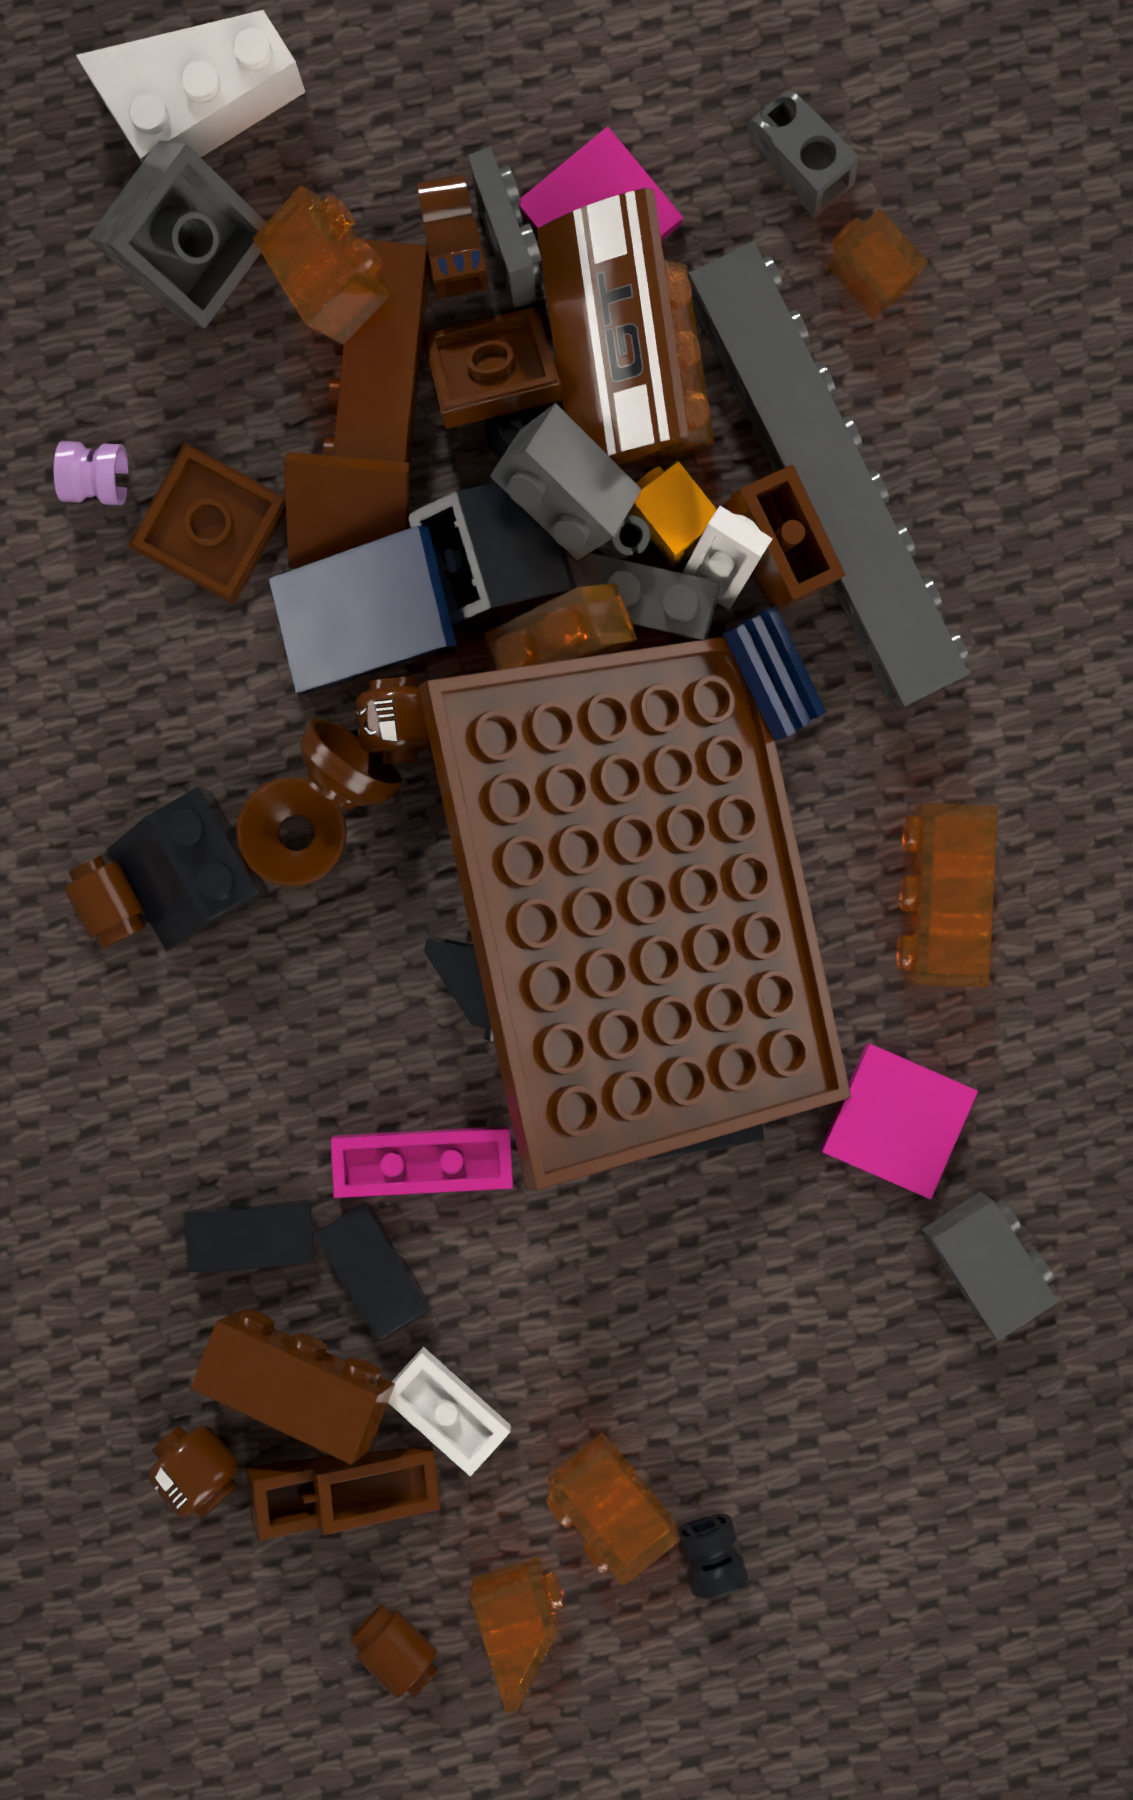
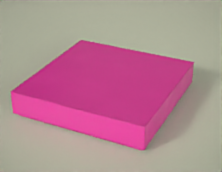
M608 126L520 198L521 203L518 204L521 215L536 233L537 228L567 213L592 203L642 188L654 189L661 242L682 225L684 218Z
M866 1042L848 1083L851 1098L841 1100L820 1151L931 1199L978 1091Z

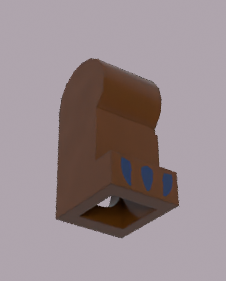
M464 173L417 183L437 300L489 289L483 249L476 218H473Z

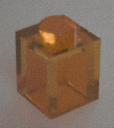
M879 209L864 223L858 217L853 219L837 234L831 243L835 250L827 269L874 321L918 282L928 262L883 211Z

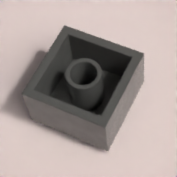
M159 140L87 239L176 318L205 329L275 235L276 231L186 143Z

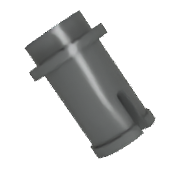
M627 514L615 537L598 547V550L604 556L616 559H625L633 555L634 552H637V554L643 552L650 540V530L647 523L640 517ZM622 527L626 532L624 544L621 543L619 538Z

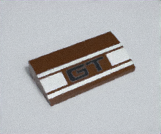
M642 188L616 195L567 213L537 228L556 368L563 394V400L561 401L563 411L618 466L688 439L689 432L654 189Z

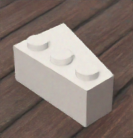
M264 10L76 55L95 89L142 163L159 140L186 143L201 158L305 93L296 61Z

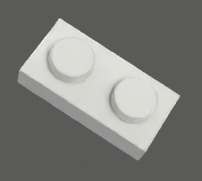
M719 506L705 528L682 574L718 581L721 588L717 603L729 610L773 538L761 532L757 525L749 518L733 514Z
M424 1347L392 1381V1383H395L388 1403L470 1477L510 1433L511 1425Z

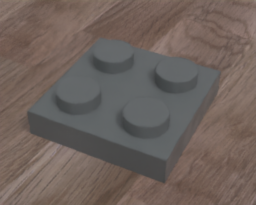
M491 147L469 154L467 156L475 201L514 311L536 305L535 284L543 282L538 263L541 261V255L531 225L523 226L518 206L521 203L520 195L509 165L498 168Z

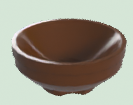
M323 719L311 720L306 727L305 733L300 740L302 758L308 770L307 775L309 778L307 782L321 796L332 800L342 808L353 810L356 806H369L387 802L402 786L403 780L397 769L392 764L383 765L382 754L364 751L361 748L359 737L354 733Z
M296 777L279 778L265 783L255 790L244 803L236 828L237 843L241 855L250 869L261 878L273 884L287 887L304 886L316 882L327 875L339 862L347 839L346 819L342 808L332 800L316 792L309 785L307 779ZM294 815L306 817L314 827V839L309 847L302 851L288 849L280 839L279 832L283 822Z

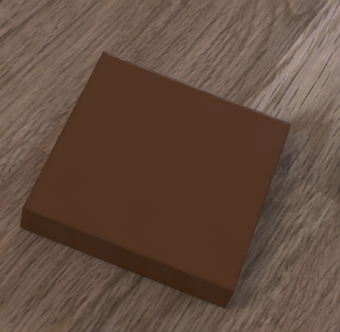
M537 307L422 335L445 429L563 400L561 383Z
M184 442L128 547L235 605L286 512L285 497Z
M287 452L284 460L289 568L297 569L409 529L407 514H409L410 463Z

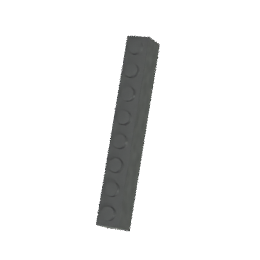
M752 241L689 272L685 293L774 472L792 464L794 465L846 574L831 586L893 711L896 712L969 675L965 663L969 662L968 651L960 635L955 630L948 632L938 610L942 609V600L935 584L927 576L921 578L912 559L916 555V549L911 535L902 523L895 525L885 505L889 502V494L883 479L876 470L868 471L859 453L863 445L855 423L849 416L841 417L832 399L836 395V389L828 369L823 363L815 365L806 346L809 343V334L804 320L796 309L788 310L779 292L783 289V284L776 264L770 256L762 258L755 242Z

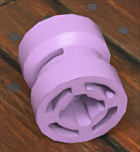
M59 442L55 452L53 470L58 499L62 502L80 503L86 497L92 498L96 496L102 504L123 505L127 496V488L116 487L115 473L128 474L129 463L125 447L122 444L104 443L94 451L93 449L86 448L81 442Z

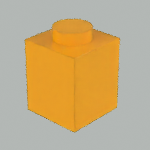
M679 461L665 472L659 466L644 475L636 483L642 490L630 509L632 515L640 517L647 523L651 540L673 568L693 553L705 528L717 511Z

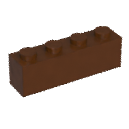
M354 238L352 259H343L340 291L341 296L348 297L346 319H337L334 334L335 355L342 356L340 378H331L328 393L329 414L336 415L334 438L325 437L322 455L407 462L411 466L423 348L422 335H424L431 269L427 245Z

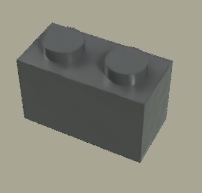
M556 403L520 429L490 475L517 504L530 514L576 560H579L615 537L642 490Z
M980 1191L921 1230L984 1328L999 1341L1058 1303V1300L1047 1285L1055 1280L1049 1266L1036 1249H1032L1027 1253L1015 1235L1023 1227L1012 1209L1003 1199L995 1203Z

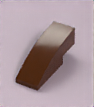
M399 1448L367 1452L353 1464H348L334 1456L282 1461L246 1468L252 1528L259 1541L318 1528L323 1535L440 1510L435 1456L432 1448Z

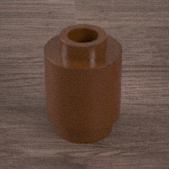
M99 856L68 872L73 882L65 886L63 890L89 938L96 937L102 949L118 943L146 927L139 915L144 912V909L118 861L106 865L102 857Z
M380 1604L349 1640L358 1650L355 1657L395 1698H399L406 1691L412 1697H415L437 1672L438 1668L432 1663L437 1654V1649L398 1610L391 1613L383 1604Z

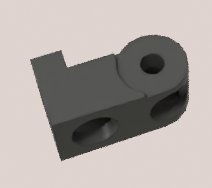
M790 90L783 91L747 122V132L751 141L766 159L777 167L778 173L799 194L800 203L814 219L855 185L859 156L795 92Z

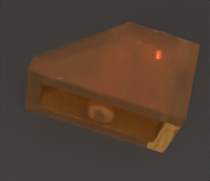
M540 1556L475 1576L472 1581L470 1600L506 1714L519 1709L557 1636L558 1610L565 1608L564 1595L557 1573L546 1574Z

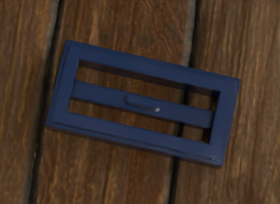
M776 605L757 613L723 633L774 741L789 737L795 733L796 729L811 723L810 720L826 713ZM752 639H753V641H754V643H755V645H756V647H757V649H758V651H759V653H760V656H759V654H758V652H757V650H756V648H755V646H754V644H753V642H752ZM774 686L776 687V689H777V691H778V693H779V695H780V697H781V700H780V698H779V696H778V694H777V692H776ZM783 704H784V706H785V708H786V710H787V712H788V714H789L790 717H788V715H787V713H786V711H785V709H784V707H783Z

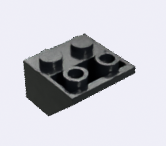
M497 483L455 491L407 514L411 528L415 526L429 527L452 628L455 631L481 632L577 590L565 548L559 545Z

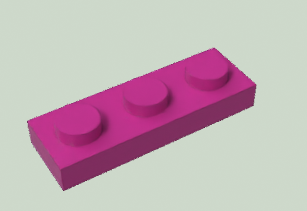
M510 1126L334 1135L331 1138L334 1198L513 1189Z

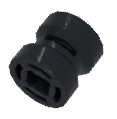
M715 1514L687 1522L677 1529L675 1535L680 1553L687 1557L690 1563L686 1573L693 1595L701 1598L718 1597L735 1591L746 1583L748 1575L743 1557L735 1553L733 1547L737 1536L731 1516Z

